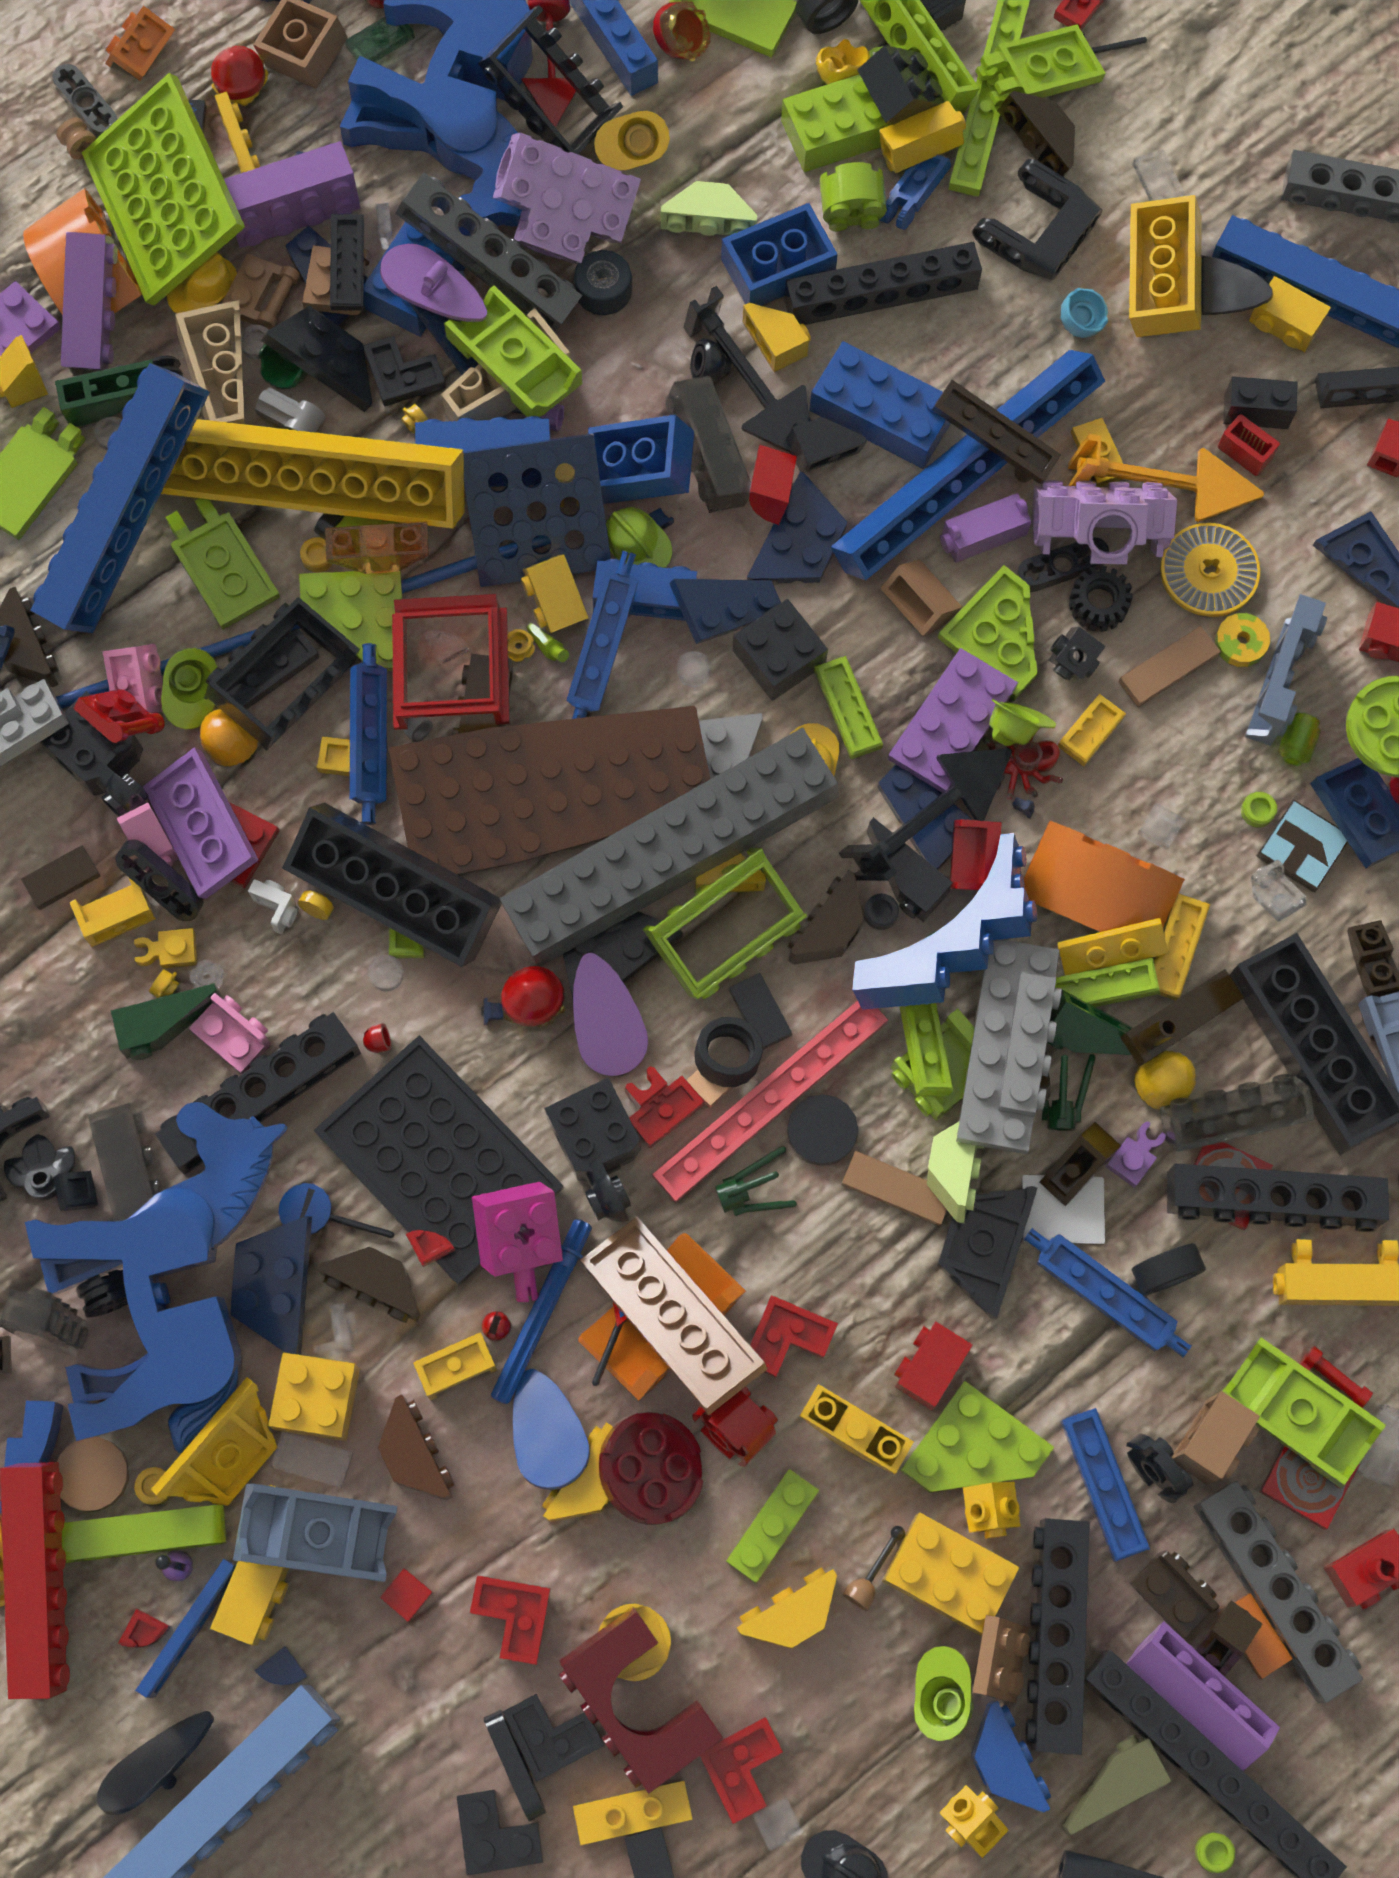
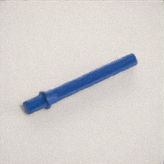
M580 1219L573 1221L561 1245L563 1261L553 1263L539 1292V1297L535 1300L491 1393V1397L494 1400L503 1404L510 1403L578 1259L580 1260L584 1257L580 1253L592 1230V1226Z

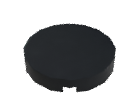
M821 1094L810 1096L795 1107L790 1115L787 1134L789 1144L794 1152L810 1164L826 1166L838 1163L853 1149L858 1134L856 1116L848 1104L837 1097Z

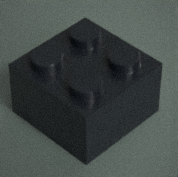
M884 45L857 69L885 123L896 124L945 102L941 96L943 94L941 86L932 79L927 70L928 63L919 52Z
M786 599L733 635V652L772 701L815 673V666L827 661L828 648L789 599Z

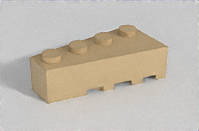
M534 308L529 312L527 317L571 359L569 350L538 311ZM480 364L475 368L470 367L441 394L446 417L449 421H458L462 418H471L475 421L491 420L496 417H503L517 408L511 402V395Z

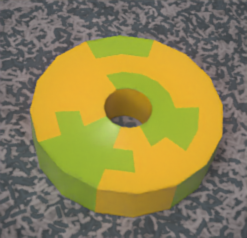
M1236 613L1228 616L1220 624L1215 635V644L1221 651L1219 656L1228 664L1236 667H1249L1257 664L1265 656L1270 645V632L1265 623L1258 617L1248 613ZM1237 637H1244L1247 643H1240Z

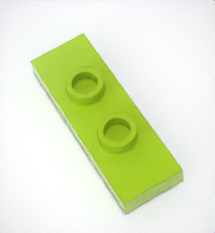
M843 656L815 666V675L850 759L882 749L883 742L847 657Z
M1153 958L1056 977L1055 988L1063 989L1094 1007L1160 994Z

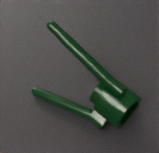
M1094 1054L1089 1055L1074 1108L1073 1101L1067 1100L1068 1056H1061L1059 1100H1052L1051 1107L1049 1100H1047L1042 1110V1121H1047V1129L1074 1131L1076 1123H1081L1082 1108L1096 1059Z
M784 1146L770 1152L735 1175L722 1179L723 1184L715 1186L724 1213L733 1210L734 1215L738 1216L747 1212L777 1210L797 1206L795 1200L744 1205V1202L750 1200L748 1190L778 1178L779 1174L775 1171L746 1183L742 1179L785 1153L786 1148Z

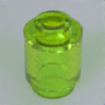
M1296 713L1292 723L1287 726L1278 749L1279 754L1286 763L1301 766L1303 763L1311 761L1321 733L1319 728L1320 721L1316 717L1306 713Z

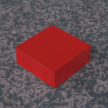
M403 1568L381 1595L380 1599L407 1622H410L433 1592L408 1570Z

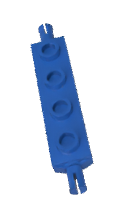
M622 551L617 570L605 571L566 700L575 707L572 719L579 718V716L580 718H585L588 711H600L639 583L630 574L636 557L633 553L629 554L626 551Z
M365 643L362 645L363 663L356 664L350 668L349 800L362 804L361 822L366 825L376 824V805L386 801L387 669L376 664L377 645Z
M1031 1228L1023 1239L1041 1252L1037 1262L1038 1266L1154 1352L1167 1345L1183 1358L1192 1347V1345H1189L1174 1333L1177 1320L1062 1235L1058 1234L1049 1241L1034 1230V1228Z

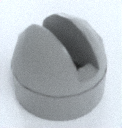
M427 717L408 718V729L403 731L413 742H419L430 733L433 724Z

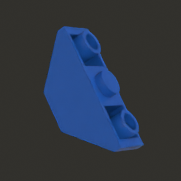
M998 1701L986 1704L970 1757L987 1792L1040 1812L1050 1810L1046 1800L1051 1798V1794L1041 1776L1035 1778L1029 1766L1030 1763L1034 1762L1033 1757L1024 1740L1018 1742L1011 1729L1016 1726V1723L1007 1705L1000 1707Z

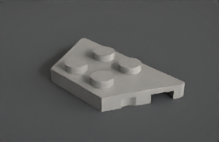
M762 713L699 721L710 779L750 757L758 730L762 724Z

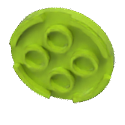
M1399 676L1383 677L1366 685L1351 703L1346 717L1347 738L1357 757L1376 772L1392 777H1399Z

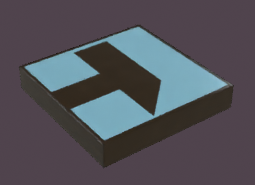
M1293 799L1256 856L1315 893L1348 841L1336 825Z

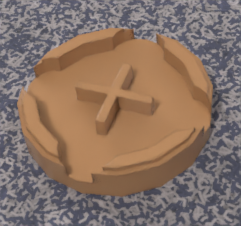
M91 1437L69 1444L57 1460L59 1462V1472L63 1477V1489L60 1493V1498L70 1507L84 1512H95L114 1505L124 1494L129 1482V1470L124 1452L113 1442L100 1437Z

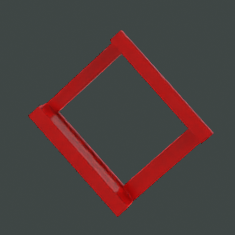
M496 594L394 599L395 614H392L394 730L408 729V718L493 714L496 725L510 724L507 607H499ZM488 615L490 698L408 703L407 619Z

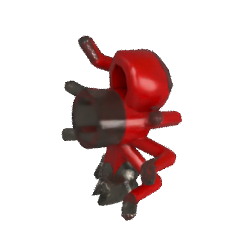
M984 736L982 740L989 747V750L996 749L994 742L988 736ZM1032 737L1025 745L1018 744L1016 748L1014 744L1007 746V748L1012 750L1013 758H1009L997 790L1000 789L1001 782L1005 779L1006 774L1011 775L1006 796L1007 800L1013 798L1018 774L1021 775L1025 792L1031 794L1034 798L1038 797L1039 794L1034 787H1031L1028 776L1032 775L1042 784H1047L1051 781L1062 784L1063 778L1055 775L1043 776L1039 773L1050 771L1056 765L1060 750L1055 742L1043 740L1036 743L1032 741Z

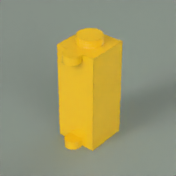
M946 101L896 124L880 129L881 151L886 159L889 171L898 173L963 145V130L966 129L965 119L960 111L956 112L950 102Z

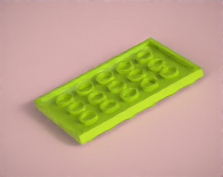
M171 73L162 78L81 152L145 302L153 306L245 228L178 77Z

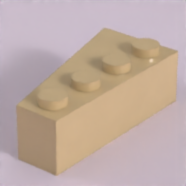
M239 300L175 314L177 336L192 382L210 391L202 408L205 420L245 424Z

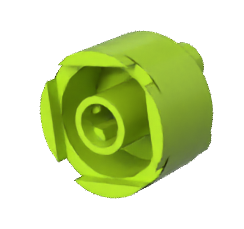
M853 162L835 166V173L829 176L827 171L821 175L819 182L824 221L829 225V230L835 232L843 231L848 226L860 225L862 229H873L879 226V219L887 212L882 169L878 167V171L872 170V164Z

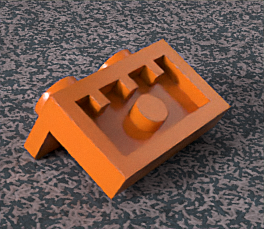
M144 5L137 15L131 11L122 25V28L126 30L121 39L115 35L105 50L110 54L105 63L107 66L111 67L115 62L139 81L143 79L175 31L172 26Z

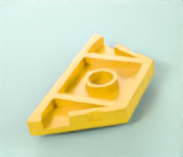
M248 1377L245 1378L151 1488L159 1498L167 1499V1496L183 1497L186 1501L190 1502L210 1501L212 1504L228 1506L277 1449L273 1433L268 1429L269 1421L265 1409L260 1405L256 1393L259 1391L258 1387Z

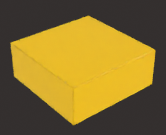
M322 736L317 764L318 773L350 776L349 739Z

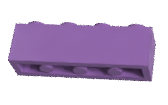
M66 232L61 346L62 367L102 371L108 369V364L113 362L114 351L112 344H109L110 331H113L115 326L114 311H111V297L114 298L116 295V279L112 277L113 264L117 263L118 248L117 244H113L114 238L110 236Z
M1164 1621L1137 1646L1126 1663L1242 1771L1269 1749L1280 1729L1273 1720Z

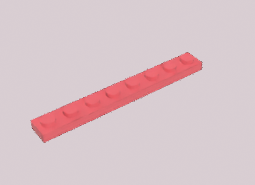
M856 1001L655 1171L652 1177L669 1197L677 1203L888 1023V1019L878 1008L862 1010L859 1002Z

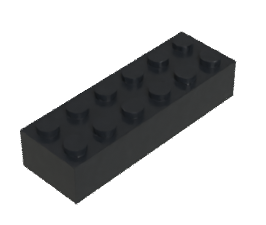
M325 802L309 807L282 867L287 872L460 967L476 959L502 904L499 899L500 897Z
M1298 933L1237 964L1230 973V977L1244 996L1243 1000L1340 1156L1399 1124V1094Z

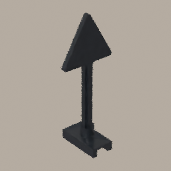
M716 285L711 288L706 304L700 306L695 299L690 302L683 328L690 338L702 330H705L708 336H712L765 409L742 424V431L792 454L786 437L795 422L809 417L806 386H799L779 400L774 397L725 330V324L718 316L724 295Z
M1005 748L937 755V761L952 784L948 790L883 841L879 840L875 844L847 845L839 852L841 858H853L860 868L855 873L856 881H888L897 874L889 860L892 857V853L960 798L974 820L984 821L1012 750Z

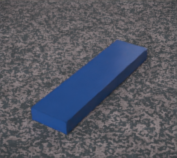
M1094 1408L1061 1420L1113 1561L1116 1562L1149 1550L1150 1547L1097 1409Z
M226 1559L222 1560L135 1691L145 1698L157 1696L224 1596L236 1567L234 1563Z

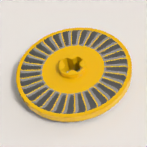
M1199 523L1188 526L1174 535L1170 546L1163 552L1160 562V575L1168 595L1180 607L1200 616L1219 617L1239 610L1252 598L1260 580V562L1251 543L1238 531L1221 524ZM1211 565L1216 567L1215 573L1210 572L1207 574L1204 572L1205 567L1209 568Z

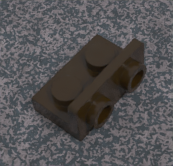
M1165 1550L1160 1552L1130 1584L1167 1624L1185 1639L1211 1612H1215L1220 1606L1214 1600L1217 1597L1214 1590L1201 1579L1197 1582L1187 1572L1190 1569L1188 1563L1178 1553L1173 1552L1170 1554Z

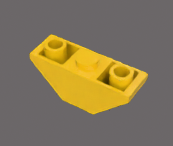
M819 1384L799 1416L837 1445L893 1474L897 1473L914 1441Z
M606 1422L602 1429L596 1426L588 1436L590 1457L581 1476L573 1483L561 1488L560 1491L557 1489L552 1490L544 1501L542 1507L546 1509L543 1517L549 1522L601 1513L608 1504L609 1499L603 1490L599 1477V1455L606 1436L613 1428L609 1423Z
M821 1567L803 1578L806 1586L796 1592H793L789 1586L771 1597L774 1602L773 1606L763 1612L759 1606L739 1617L742 1622L736 1628L739 1635L791 1649L823 1630L836 1583V1572L832 1569L825 1573Z

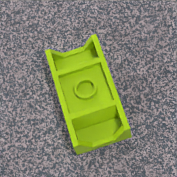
M495 285L488 290L483 301L487 309V315L483 321L458 322L448 320L444 323L446 338L467 359L472 356L511 395V402L527 417L543 416L583 384L582 370Z
M1260 1337L1244 1363L1223 1389L1224 1393L1260 1416L1256 1422L1258 1427L1311 1464L1310 1467L1341 1489L1386 1426V1424L1262 1337Z

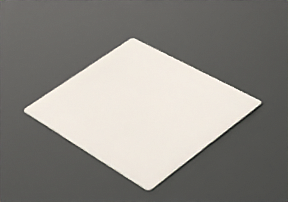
M1045 1175L1022 1176L1023 1189L1029 1186L1038 1188L1023 1239L1031 1228H1034V1230L1049 1241L1060 1234L1071 1243H1105L1103 1177H1093L1070 1203L1064 1206L1039 1183Z

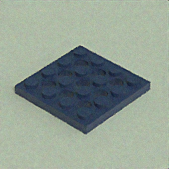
M593 433L463 452L464 485L480 587L520 582L521 578L525 577L523 569L558 555H565L572 574L596 571L597 561L611 559ZM563 463L570 464L574 468L573 478L566 482L558 480L555 476L556 468ZM528 468H535L541 473V480L535 486H527L522 481V474ZM494 473L504 474L508 479L506 488L502 491L491 489L488 484L491 475ZM566 497H574L579 502L577 512L572 515H566L560 510V503ZM536 501L543 503L546 507L545 515L538 520L532 519L527 515V507ZM506 506L512 510L513 518L509 523L499 524L494 520L493 514L498 507ZM578 530L583 534L584 540L579 547L571 548L566 545L565 536L569 531ZM538 535H545L551 540L550 548L542 553L535 551L531 546L532 540ZM513 540L518 545L517 553L512 557L502 556L498 550L502 541Z

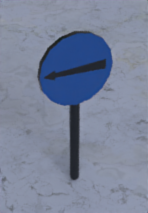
M302 1183L293 1186L284 1194L279 1204L278 1213L283 1225L305 1216H312L311 1235L323 1229L328 1221H333L388 1238L395 1236L392 1231L331 1214L332 1205L330 1197L322 1188L315 1184Z

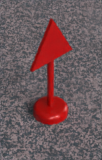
M570 0L527 1L530 10L538 5L543 9L536 19L546 23V31L554 28L553 22L567 17L571 9ZM547 57L548 78H521V81L543 114L556 128L577 91L566 78H556L555 65Z

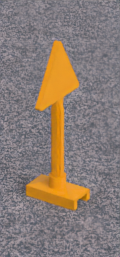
M1093 434L1087 435L1068 462V469L1077 470V473L1067 486H1076L1077 481H1089L1092 476L1100 478L1109 476L1144 483H1161L1167 487L1194 491L1196 493L1195 521L1197 522L1257 501L1264 496V492L1205 448H1201L1198 451L1197 476L1111 462L1108 458L1100 457L1101 436Z

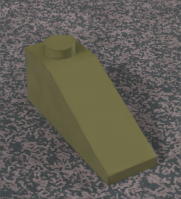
M1132 1735L1116 1744L1118 1751L1109 1755L1062 1825L1066 1834L1072 1835L1171 1782L1149 1738L1138 1740L1136 1735Z

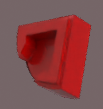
M424 1230L406 1233L423 1267L455 1251L450 1241L438 1233Z
M136 1609L118 1644L132 1648L149 1646L159 1641L169 1631L171 1626Z

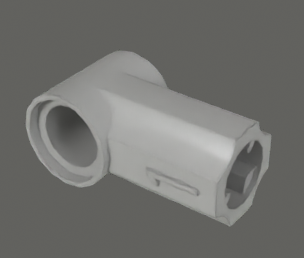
M270 387L262 391L255 407L257 415L283 429L316 433L326 419L325 414L314 404L304 400L298 403Z

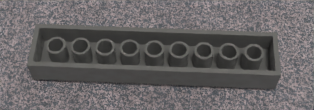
M802 727L499 899L536 965L543 966L693 881L703 873L728 861L839 798L838 782Z

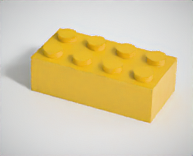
M1195 195L1131 204L1129 319L1136 337L1201 330L1202 215Z

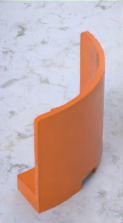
M86 188L23 231V239L30 260L45 289L62 315L66 232L112 236L106 223L105 213ZM119 249L117 263L113 264L112 277L116 279V295L114 298L111 297V311H114V314L142 295L132 269Z
M1049 821L1024 877L1025 890L1030 901H1035V904L1099 932L1160 918L1162 927H1164L1185 880L1159 866L1137 859L1128 852L1107 843L1103 844L1081 832L1053 821Z
M682 1233L667 1249L668 1253L724 1316L746 1292L688 1234ZM614 1307L609 1309L578 1338V1341L599 1362L616 1323ZM627 1320L621 1328L606 1369L639 1401L666 1377L670 1369L630 1321Z

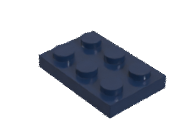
M1357 758L1317 776L1310 783L1365 869L1399 853V804L1394 801L1389 788L1378 772Z

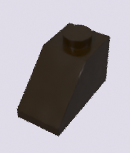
M1094 1122L1073 1142L1039 1183L1064 1206H1067L1122 1145L1099 1124Z
M1231 1600L1195 1647V1650L1225 1677L1245 1653L1261 1628L1262 1623L1247 1610Z

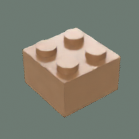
M281 0L253 46L261 60L264 61V66L317 89L348 37L338 16L301 0Z
M1221 1391L1206 1400L1172 1458L1179 1467L1206 1485L1216 1481L1221 1482L1225 1477L1229 1479L1240 1463V1459L1236 1455L1244 1446L1248 1447L1259 1431L1255 1424L1260 1416Z

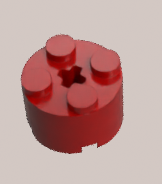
M746 1386L710 1415L701 1406L692 1414L694 1422L700 1418L705 1426L700 1431L709 1442L728 1459H731L734 1455L741 1458L742 1460L738 1465L746 1467L776 1435L774 1425L778 1422L777 1417L770 1409L764 1405L759 1408L749 1398L751 1392Z

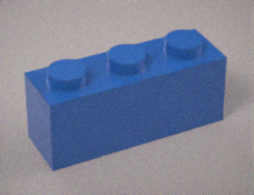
M608 559L606 561H597L592 597L593 611L605 571L617 570L620 560ZM647 562L640 563L639 565L633 564L630 574L639 583L629 615L686 621L669 583L673 579H697V571H691L683 566H675L672 569L662 568Z

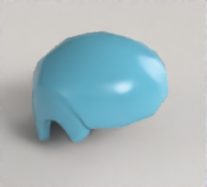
M1077 288L1064 299L1061 305L1060 319L1064 328L1073 336L1080 338L1092 337L1098 334L1108 323V307L1103 296L1093 289Z

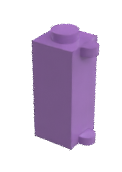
M1016 493L946 520L942 535H940L944 551L947 554L951 553L956 563L1026 536L1030 528L1031 519L1027 513L1028 507L1025 500H1021L1019 494Z

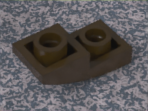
M1382 920L1349 927L1347 932L1352 954L1367 997L1371 995L1381 997L1399 992V972L1391 956L1394 948Z

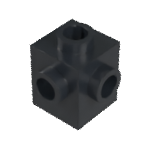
M1079 626L1071 627L1066 636L1061 634L1052 644L1050 651L1053 654L1048 661L1055 665L1053 671L1067 681H1070L1071 678L1082 680L1084 676L1089 678L1100 664L1097 658L1106 646Z

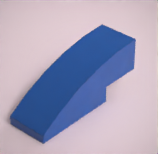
M26 1401L22 1438H7L4 1467L18 1463H44L50 1461L59 1434L64 1405L54 1401Z

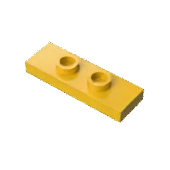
M1178 893L1164 929L1168 954L1156 956L1154 959L1160 994L1158 995L1175 1001L1180 998L1210 904Z
M1160 918L1057 942L1065 976L1168 954Z
M684 1780L660 1785L649 1794L646 1789L573 1806L580 1846L693 1820Z

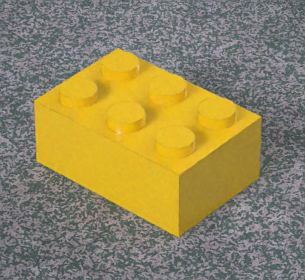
M919 1512L915 1515L882 1582L975 1634L982 1636L986 1615L996 1616L1019 1567Z

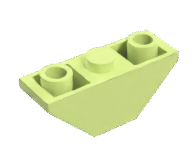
M696 181L661 206V229L675 233L687 231L698 232L706 236L715 234L730 236L757 224V214L729 184Z
M959 1122L933 1137L928 1165L927 1186L957 1222L964 1223L966 1210L973 1211L976 1197V1189L970 1188L971 1180L979 1179L982 1158L976 1157L977 1148L984 1149V1147L956 1142Z

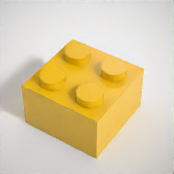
M283 1352L268 1426L276 1431L347 1441L360 1368L355 1363Z

